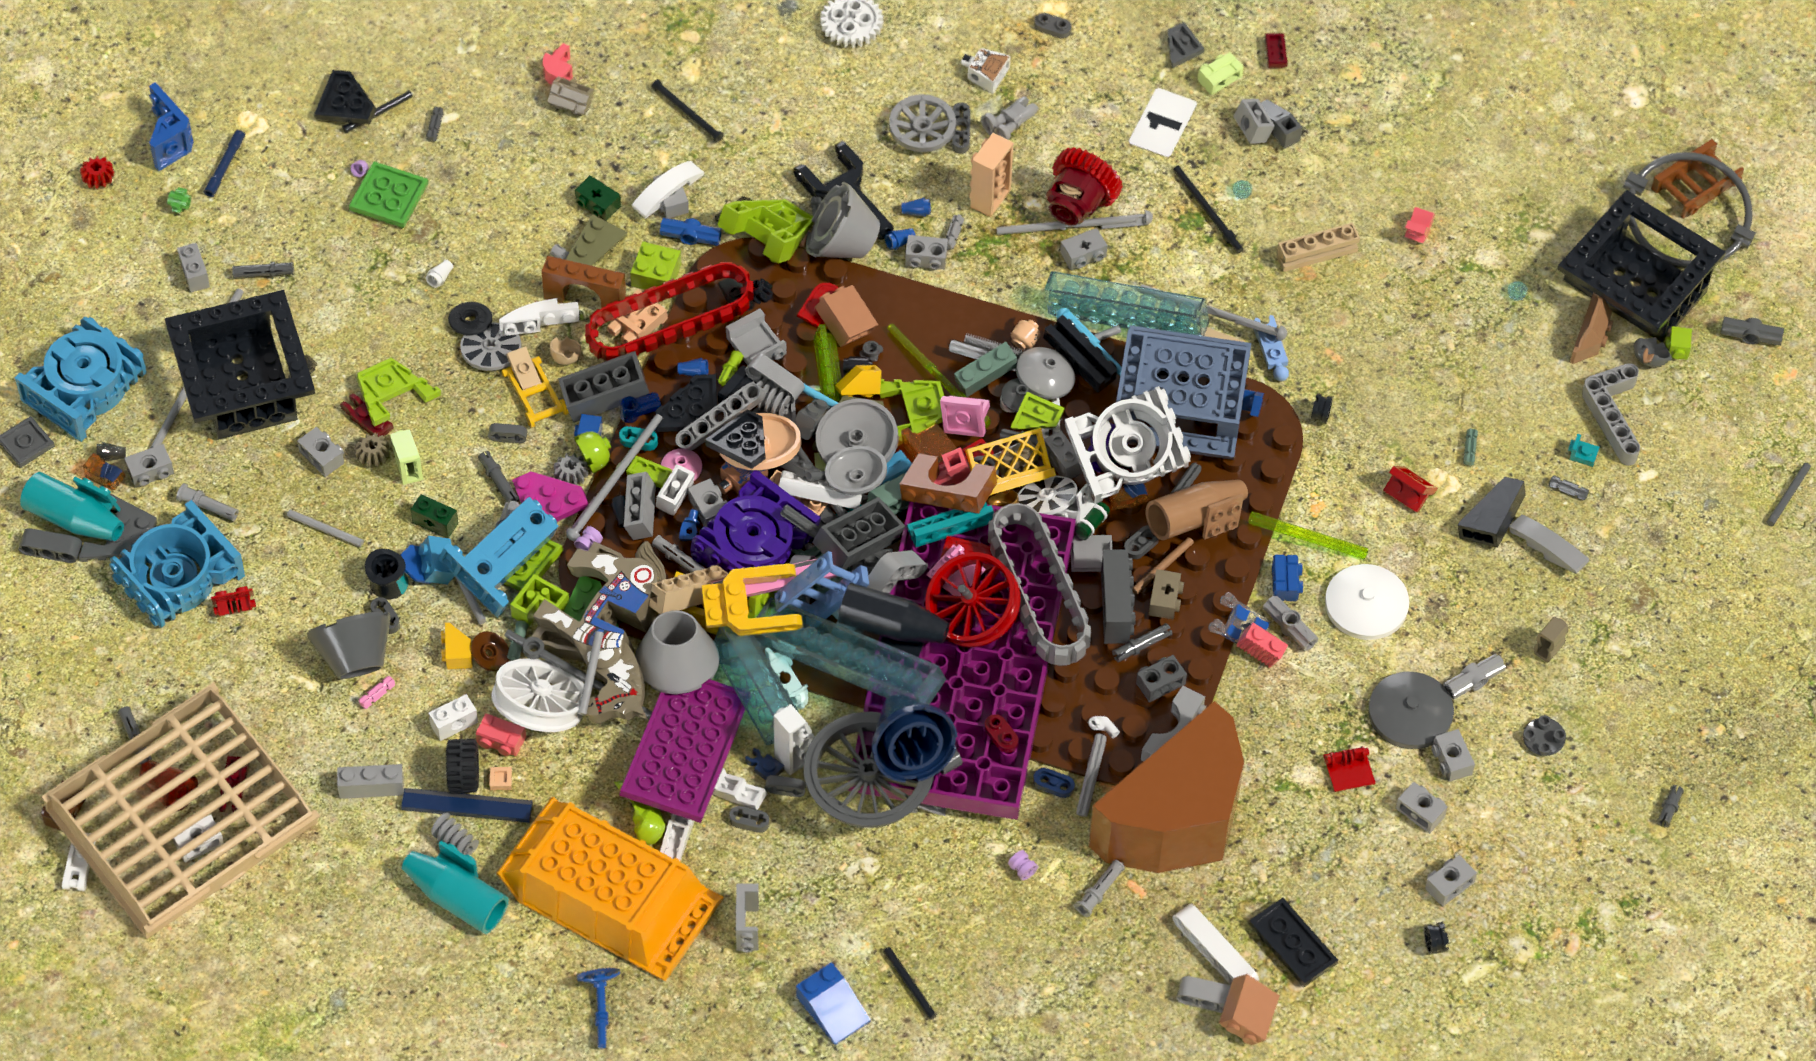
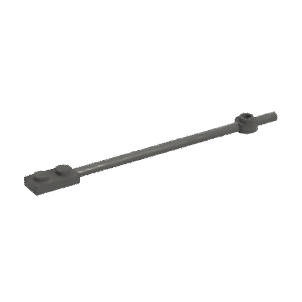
M509 629L506 631L504 636L522 646L523 654L527 658L538 659L541 657L585 682L586 673L544 650V643L541 639L537 637L525 639ZM594 678L592 687L600 691L605 684ZM642 706L647 718L650 719L653 711Z

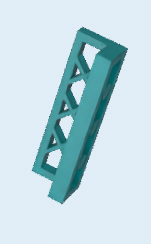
M987 503L984 504L979 514L954 509L907 524V530L915 547H919L944 539L947 536H954L988 525L989 521L993 520L994 510L992 505L987 506Z

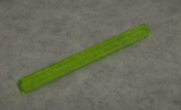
M1251 512L1248 519L1250 524L1354 557L1365 559L1368 554L1367 547L1256 512Z

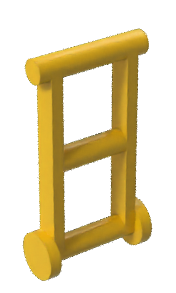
M540 356L534 357L531 360L542 383L521 390L511 367L501 370L504 378L508 376L527 411L525 417L530 428L535 427V422L558 413L569 414L565 400L558 399L539 365L542 363ZM547 390L555 406L534 414L526 397Z

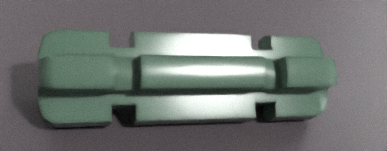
M1470 428L1467 430L1463 459L1464 465H1474L1478 435L1476 429Z

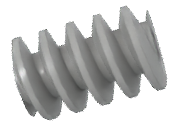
M760 380L757 385L762 387L763 381ZM766 384L763 388L765 398L758 404V408L760 410L765 409L766 413L772 412V414L784 416L789 407L791 396L788 395L783 399L784 393L782 391L778 395H776V388L769 392L770 385ZM757 388L751 390V398H755L757 396Z
M449 813L442 814L432 827V836L437 838L439 842L443 841L446 844H453L464 855H471L477 849L479 841L477 839L473 840L472 834L467 835V829L461 830L462 825L460 823L455 824L456 819L450 818Z

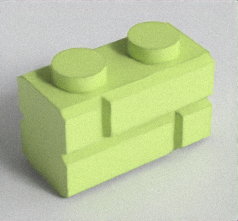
M1231 52L1224 56L1219 55L1214 62L1200 67L1198 82L1205 87L1210 95H1213L1243 77L1244 67Z

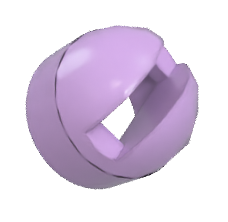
M357 160L351 165V172L357 177H362L368 171V164L364 160Z

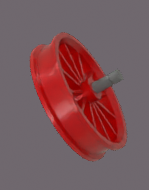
M980 552L964 553L944 563L933 575L925 598L926 609L940 618H945L959 611L950 623L946 639L962 647H981L1002 637L1014 623L1021 602L1020 588L1011 571L994 556ZM976 564L971 588L963 567ZM982 565L993 566L979 585ZM959 570L965 585L961 584L957 587L948 578ZM1000 571L1003 572L1007 580L987 589ZM946 582L959 591L961 596L939 595ZM1009 587V599L987 598ZM937 601L958 602L937 612ZM986 604L1007 605L1002 617H999L985 606ZM983 609L999 620L988 630L980 613ZM976 613L983 632L970 636L973 616ZM967 615L963 636L953 634V631Z

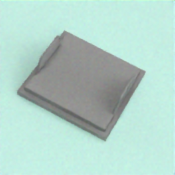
M1074 535L1071 550V572H1101L1103 550H1112V535H1092L1087 540L1080 539Z

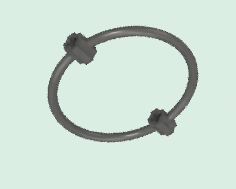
M1678 152L1653 160L1638 174L1629 173L1623 188L1634 195L1641 196L1649 181L1645 177L1652 170L1663 164L1677 160H1694L1719 169L1738 188L1745 209L1743 226L1738 224L1730 238L1734 243L1725 250V257L1720 262L1732 256L1741 246L1749 248L1756 232L1750 230L1753 218L1751 198L1740 177L1723 162L1700 153ZM1630 217L1629 227L1638 243L1645 249L1676 267L1686 268L1692 262V260H1682L1668 256L1657 250L1642 235L1635 218Z

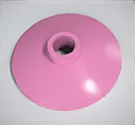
M684 449L670 451L661 462L662 466L672 469V471L676 464L695 473L694 481L700 476L702 471L700 457L695 452Z

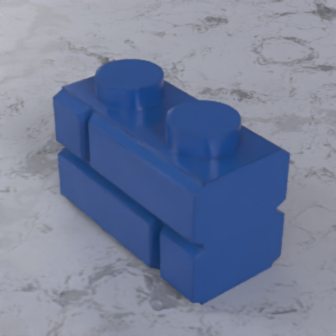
M1297 555L1273 556V596H1278L1282 601H1297L1299 593H1303V581H1299V576H1302L1303 567L1302 563H1298Z

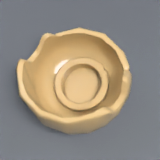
M555 337L550 342V353L558 364L569 365L580 358L581 345L569 337H565L563 340Z

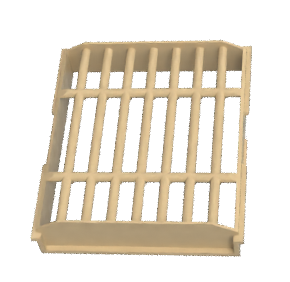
M214 682L154 721L151 727L109 755L101 756L41 796L44 800L46 811L146 939L218 890L224 889L243 876L247 870L318 823V818H320L316 810L310 811L299 792L227 702L219 695V689ZM219 711L225 720L193 740L187 731ZM231 726L238 736L206 756L199 747ZM179 737L185 742V747L119 791L111 782ZM241 743H244L250 752L219 772L212 763ZM190 753L194 754L199 760L198 763L132 807L125 800L124 797ZM130 758L129 760H127L126 762H124L123 764H121L120 766H118L117 768H115L114 770H112V771L109 772L108 774H105V773H107L108 771H110L111 769H113L114 767H116L117 765H119L120 763H122L123 761H125L126 759ZM256 758L263 768L231 788L225 779ZM206 769L212 776V778L145 823L137 815L144 808L201 770ZM269 774L276 784L244 804L238 795ZM96 779H99V780H97L96 782H94L93 784H91L90 786H88L87 788H85L84 790H82L81 792H79L78 794H76L75 796H73L72 798H70L69 800H67L66 802H64V803L62 804L63 801H65L66 799H68L69 797H71L72 795H74L75 793H77L78 791H80L81 789H83L84 787H86L87 785H89L90 783H92V782L95 781ZM215 785H219L223 790L224 794L158 839L150 832L151 828ZM102 787L106 788L111 796L74 820L68 810ZM282 790L289 800L257 820L250 811ZM228 801L232 802L237 808L229 816L171 855L162 847ZM118 804L124 811L89 836L81 829L82 825L112 805ZM295 806L302 817L273 837H270L263 827ZM241 817L245 818L250 824L249 827L183 872L176 865V861ZM125 821H132L136 829L102 852H99L93 844L95 841ZM254 833L258 834L262 839L263 844L197 889L188 880L189 877ZM143 836L149 845L115 868H112L106 861L108 857L138 837ZM156 852L162 861L125 885L119 875L151 853ZM167 868L175 876L140 901L131 893ZM182 885L188 895L150 920L144 908L176 886Z

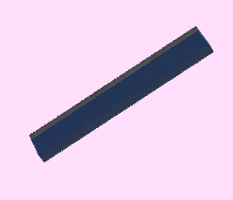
M404 788L401 809L404 811L435 814L449 813L455 816L530 823L533 801Z

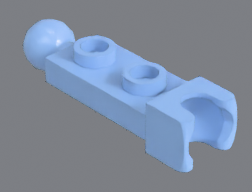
M1270 315V322L1266 325L1277 328L1274 316ZM1255 318L1254 321L1260 322V319ZM1253 329L1256 338H1258L1268 369H1274L1273 376L1277 381H1285L1289 376V370L1285 367L1288 366V359L1282 341H1277L1274 335Z

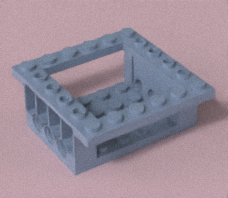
M1130 325V330L1127 333L1116 402L1130 399L1134 395H1141L1145 391H1152L1155 387L1159 386L1160 389H1165L1168 396L1167 407L1168 409H1173L1176 418L1218 424L1216 437L1182 432L1183 447H1188L1190 454L1234 460L1252 343ZM1159 371H1166L1169 376L1166 379H1160L1157 377V373ZM1180 374H1186L1189 380L1187 382H1180L1177 377ZM1200 377H1207L1210 382L1207 385H1200L1198 379ZM1130 411L1133 421H1136L1134 411ZM1149 427L1156 439V449H1159L1158 435L1152 427ZM1132 439L1128 441L1129 445L1138 446V442L1136 440Z

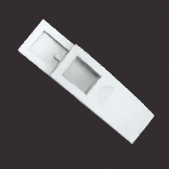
M557 298L520 307L499 319L500 336L540 332V326L579 322L578 302L558 304Z

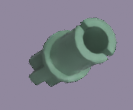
M517 621L514 632L525 638L529 624L525 621ZM509 639L511 644L507 658L510 661L520 659L523 647Z

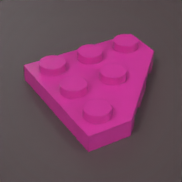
M532 471L512 480L521 504L528 497L532 500L535 499L541 504L542 510L547 515L551 514L557 522L584 510L589 504L582 487Z

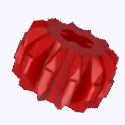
M97 155L95 159L89 157V162H83L80 174L82 181L89 188L95 186L98 190L99 186L106 188V183H112L115 172L113 164L106 157L100 159Z

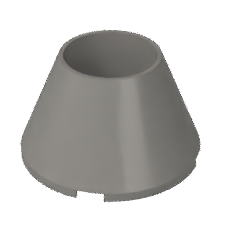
M842 182L841 186L835 185L818 206L812 218V222H814L812 232L808 231L806 250L808 254L814 257L861 259L874 245L879 233L880 222L851 185Z
M674 610L659 615L648 629L635 652L643 679L651 685L652 689L663 693L682 694L697 690L702 687L701 684L714 677L719 666V651L715 642L697 620L684 611Z

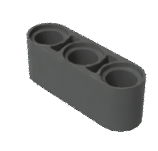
M27 528L23 532L18 550L28 556L75 563L82 546V541L71 535Z

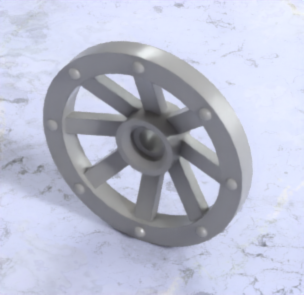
M924 94L913 95L895 105L890 114L889 128L895 141L904 148L917 152H929L945 146L952 139L956 129V117L952 108L942 99ZM919 104V116L916 117L908 107ZM925 104L937 107L929 117L925 115ZM903 112L912 123L900 121L897 118ZM942 112L948 119L933 123ZM898 127L912 131L902 135ZM948 127L943 135L933 131ZM918 136L920 138V142L912 141L910 139ZM929 136L936 140L926 142V137Z

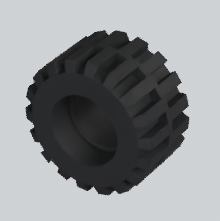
M449 739L447 742L446 778L450 793L477 792L479 788L478 744L475 739Z

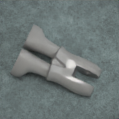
M1023 96L1007 109L1002 110L996 117L991 113L981 116V123L989 135L995 133L1009 140L1011 133L1017 130L1022 123L1032 118L1039 108L1034 103L1028 105L1029 99Z

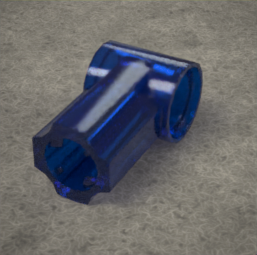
M652 392L637 398L632 396L624 397L620 403V417L622 421L633 423L638 419V416L656 411L661 406L658 394Z

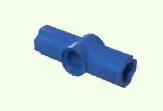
M663 218L661 221L660 235L679 238L688 245L700 242L718 246L721 240L722 228L701 225L696 219L689 218L685 221Z

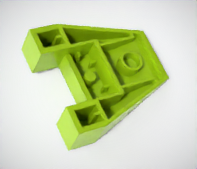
M786 199L734 201L725 204L717 226L724 229V232L730 235L745 231L766 244L763 254L769 257L770 261L781 263L790 260L814 222H812V215Z

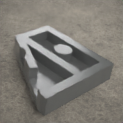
M1185 22L1168 29L1167 36L1172 68L1204 53L1205 48Z

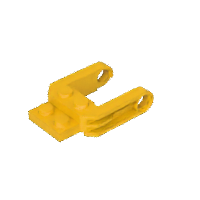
M779 564L732 569L723 580V583L702 585L706 628L728 626L738 636L801 629L803 622L802 616L799 614L749 619L745 588L746 584L775 582L777 579L793 576L795 578V565Z

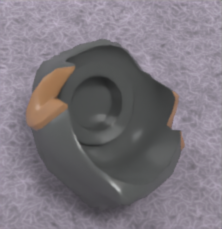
M1656 337L1639 338L1634 343L1635 356L1645 366L1661 367L1672 360L1667 347L1663 343L1657 344Z

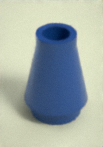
M925 197L903 202L901 205L902 214L922 217L931 215L930 199H925Z
M912 228L889 231L885 235V243L890 250H897L907 244L908 235H915V232Z
M698 358L678 363L679 375L693 377L695 375H708L709 367L707 360Z

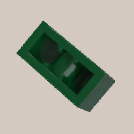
M591 175L575 189L576 203L605 221L621 207V195Z
M420 494L410 509L412 523L445 538H449L459 524L456 509Z

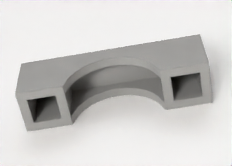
M1185 686L1181 687L1172 702L1171 710L1177 718L1178 725L1175 729L1165 734L1152 733L1142 749V761L1149 758L1206 709L1204 705L1205 696Z

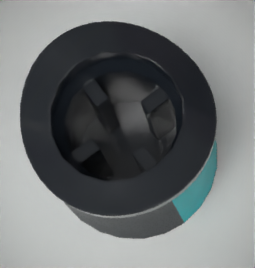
M382 548L372 551L365 561V572L370 580L372 592L376 596L387 600L396 599L404 594L408 587V577L405 573L406 564L402 556L390 549Z

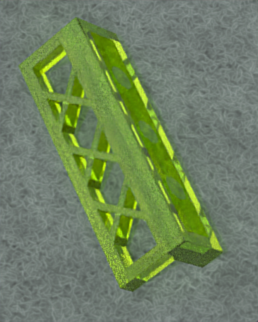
M820 324L814 335V344L821 393L839 403L843 396L835 390V385L841 380L836 339L832 333L826 332L825 324Z

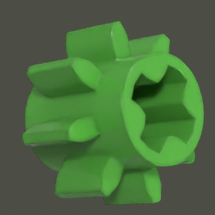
M178 187L175 191H170L167 204L172 207L171 211L181 213L184 209H189L192 197L187 194V189Z

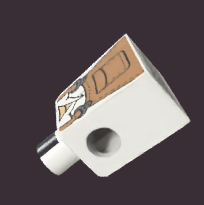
M982 48L979 49L975 57L964 54L961 64L968 67V79L993 94L1010 69V56Z

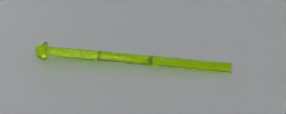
M890 324L887 327L890 333L937 381H940L941 385L952 396L967 398L951 384L937 367L894 324ZM986 415L984 419L985 429L988 428L991 423L990 417L988 415Z

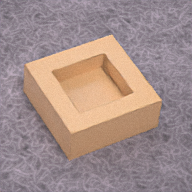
M490 767V790H512V767Z

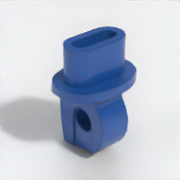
M690 509L689 516L684 519L680 529V541H692L693 537L698 534L697 526L700 524L697 520L698 511ZM692 530V533L688 534L687 531Z

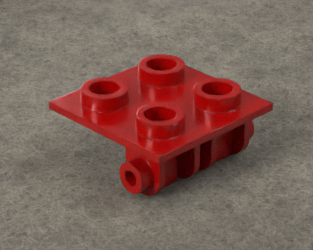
M248 586L236 588V592L227 593V591L214 593L215 596H212L211 600L213 605L217 604V607H213L215 616L219 615L221 617L230 614L228 602L230 603L231 612L234 614L233 601H236L237 610L240 613L238 600H240L242 612L253 610L252 608L256 607L255 599H250V597L254 596L253 588L248 589Z
M1361 746L1360 748H1350L1323 755L1334 792L1376 784L1367 757L1369 756L1368 747Z

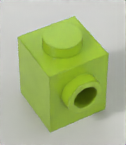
M1672 326L1670 335L1665 340V346L1672 358L1688 360L1691 350L1692 329Z

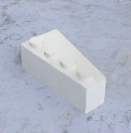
M790 704L786 708H780L774 715V758L782 763L785 771L791 775L804 766L807 749L815 736L812 734L804 718Z

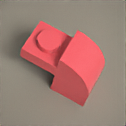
M565 43L556 48L552 55L544 54V78L550 85L558 76L570 81L573 78L572 65L567 63L570 59V46Z
M1415 207L1411 220L1407 221L1405 227L1407 231L1404 237L1424 243L1436 214Z
M961 447L942 455L944 464L939 465L940 473L934 483L942 486H948L953 483L956 485L963 482L969 476L971 471Z

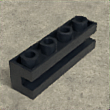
M1062 315L1057 319L1054 326L1050 324L1045 328L1043 338L1071 363L1073 369L1097 393L1116 379L1118 371L1116 365L1112 361H1108L1103 356L1102 351L1089 342L1087 335L1081 333L1072 320Z

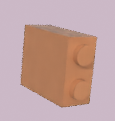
M853 285L846 288L841 286L833 294L828 292L819 298L820 302L815 306V309L840 347L870 334L878 326L875 318Z
M1248 974L1233 978L1219 1024L1225 1027L1228 1032L1243 1039V1042L1246 1044L1254 1045L1266 1040L1280 995Z

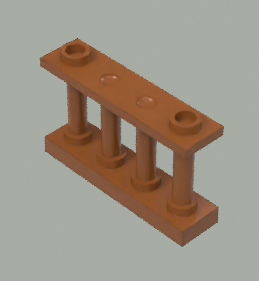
M1713 139L1692 151L1721 161L1715 155L1717 143ZM1679 160L1654 177L1651 189L1656 194L1661 190H1667L1683 205L1681 217L1684 219L1689 215H1694L1699 208L1736 185L1726 174H1724L1725 178L1718 181L1701 165L1703 162ZM1741 166L1734 172L1742 180L1744 168ZM1691 170L1698 172L1711 187L1704 191L1687 173ZM1676 180H1681L1697 196L1692 200L1687 199L1672 183Z

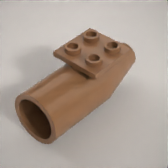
M1242 480L1210 481L1195 484L1149 501L1146 506L1147 523L1152 533L1160 540H1167L1204 526L1202 535L1204 540L1238 527L1242 503L1248 497V489Z

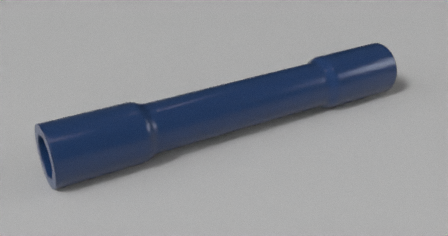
M235 130L220 163L203 191L206 196H215L221 185V180L246 136L243 131Z

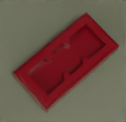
M1265 33L1268 68H1287L1288 61L1284 33Z

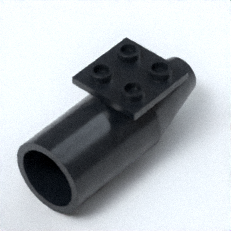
M852 582L845 591L838 616L840 624L882 636L879 647L916 658L920 657L925 643H944L950 627L949 622L912 600Z

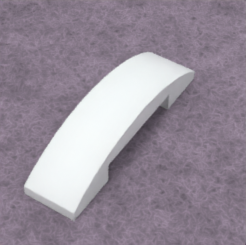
M691 161L677 165L651 183L634 201L632 207L646 219L660 208V203L686 183L689 186L704 175V172Z

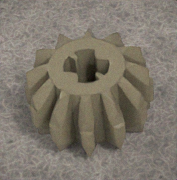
M376 432L373 436L366 433V438L359 437V442L355 443V456L359 459L361 465L367 463L369 468L372 464L378 467L379 462L385 463L386 458L389 457V443L385 441L383 435L378 437Z

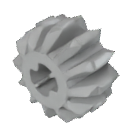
M575 452L572 456L566 453L565 458L558 457V462L554 463L555 479L575 485L577 483L583 484L584 478L588 476V464L584 461V458L582 456L577 457Z

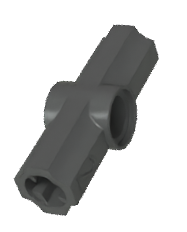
M1724 317L1721 334L1742 338L1747 344L1764 342L1781 346L1784 328L1763 324L1757 318L1740 320Z

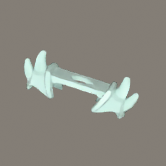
M766 647V658L763 661L764 668L759 677L764 680H770L771 675L784 697L775 702L776 705L784 703L787 706L791 704L797 711L804 709L808 703V685H801L790 667L793 664L790 657L778 652L774 653L770 648ZM784 671V673L790 674V682L787 684L781 683L779 681V673Z

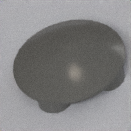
M1542 715L1527 724L1523 732V740L1531 752L1541 756H1550L1563 748L1566 741V732L1557 721L1550 719L1547 715Z

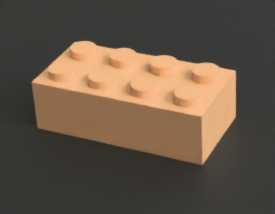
M992 133L988 139L986 138L979 152H975L972 156V169L970 175H972L970 182L971 193L969 195L971 199L970 207L989 217L994 214L1011 191L1013 142L995 133Z

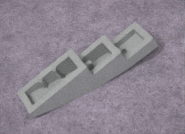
M1523 514L1509 526L1510 533L1525 539L1527 546L1543 553L1544 559L1575 574L1589 562V558L1568 541Z

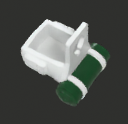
M1085 484L1077 493L1076 500L1072 505L1053 515L1076 519L1075 535L1080 539L1087 540L1107 518L1110 509L1103 502L1095 503L1091 497L1089 485Z

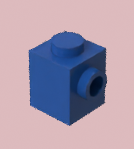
M581 414L580 423L575 426L574 437L587 431L596 432L601 436L603 428L602 416Z

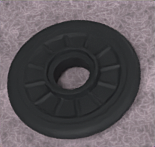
M478 302L461 303L451 310L448 317L450 327L462 335L480 334L490 327L493 320L490 309ZM469 316L475 317L473 321L466 320Z

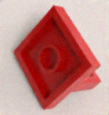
M1393 466L1389 472L1392 476L1383 491L1415 512H1419L1428 496L1434 495L1438 488L1405 466Z

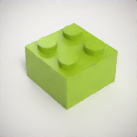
M642 242L630 272L631 287L645 290L653 286L663 285L664 282L672 279L676 280L681 267V251Z

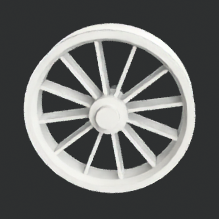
M517 659L507 662L500 667L496 675L491 698L496 709L504 717L517 725L541 732H560L573 728L582 719L583 715L578 714L584 683L546 660Z

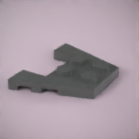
M110 493L111 496L117 499L116 503L121 508L120 512L113 509L110 512L116 513V517L124 523L123 533L118 540H107L105 545L84 542L79 555V561L88 562V559H98V561L113 556L119 557V559L122 558V550L126 549L128 552H131V545L145 532L156 527L157 517Z

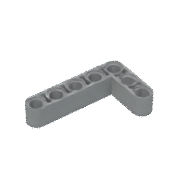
M1630 363L1586 378L1582 390L1584 401L1622 464L1628 466L1636 463L1640 445L1611 396L1635 387L1639 370L1636 365Z
M912 550L886 553L880 558L869 574V585L867 587L890 593L898 580L918 578L924 574L928 565ZM838 621L833 628V631L847 645L856 642L864 631L840 624Z

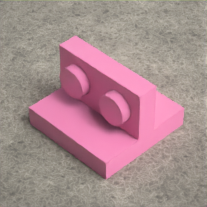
M942 396L940 404L944 433L984 437L986 433L984 419L990 407L989 400Z

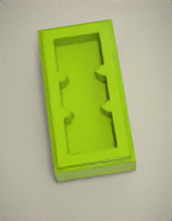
M635 456L627 468L626 474L632 475L647 472L656 487L662 489L668 477L672 474V469Z

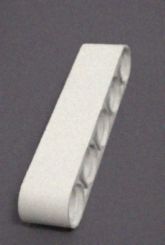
M1193 904L1187 905L1173 915V921L1178 929L1230 985L1233 978L1248 974L1259 981L1254 969Z

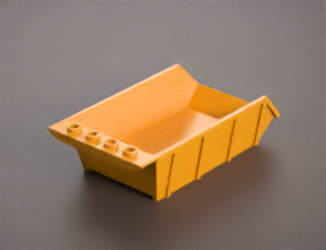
M554 797L550 798L496 872L497 876L520 904L665 982L724 899L720 894L701 884L690 868L681 863L679 859H673L648 846L645 841H639L609 825L604 819L601 821L580 810L571 802H559ZM701 908L707 909L706 911H700ZM691 924L695 925L694 928H689L688 926ZM678 941L684 942L681 945L676 944ZM666 958L672 959L669 962L665 961Z

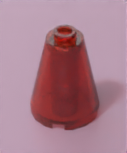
M149 760L143 763L140 767L139 776L158 765L159 762ZM171 766L145 784L154 792L183 773L184 770ZM192 776L158 800L165 808L169 807L198 787L197 777ZM187 804L186 806H184L183 808H181V809L178 810V811L183 810V809L186 808L189 804Z

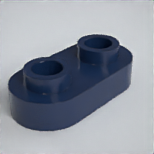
M1039 768L1034 773L1033 783L1037 789L1060 798H1068L1074 793L1075 782L1070 776L1049 768ZM1066 787L1067 790H1061L1060 788Z

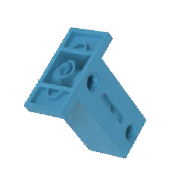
M528 497L465 557L458 546H453L449 542L443 548L438 560L498 618L504 612L509 601L507 600V595L502 590L497 589L554 536L558 528L557 521L551 514L547 515L542 510V506L537 500H532Z

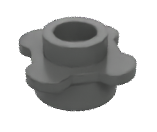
M868 341L863 345L860 357H869L871 361L875 362L878 360V355L883 352V347L875 341Z

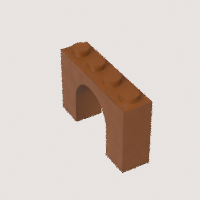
M547 256L541 271L545 300L557 298V302L563 304L570 284L582 285L593 290L600 297L601 308L611 302L625 299V273Z
M918 453L900 482L901 498L905 501L979 514L997 484L995 466L976 463L969 476L963 482L951 486H942L934 483L940 473L938 457Z

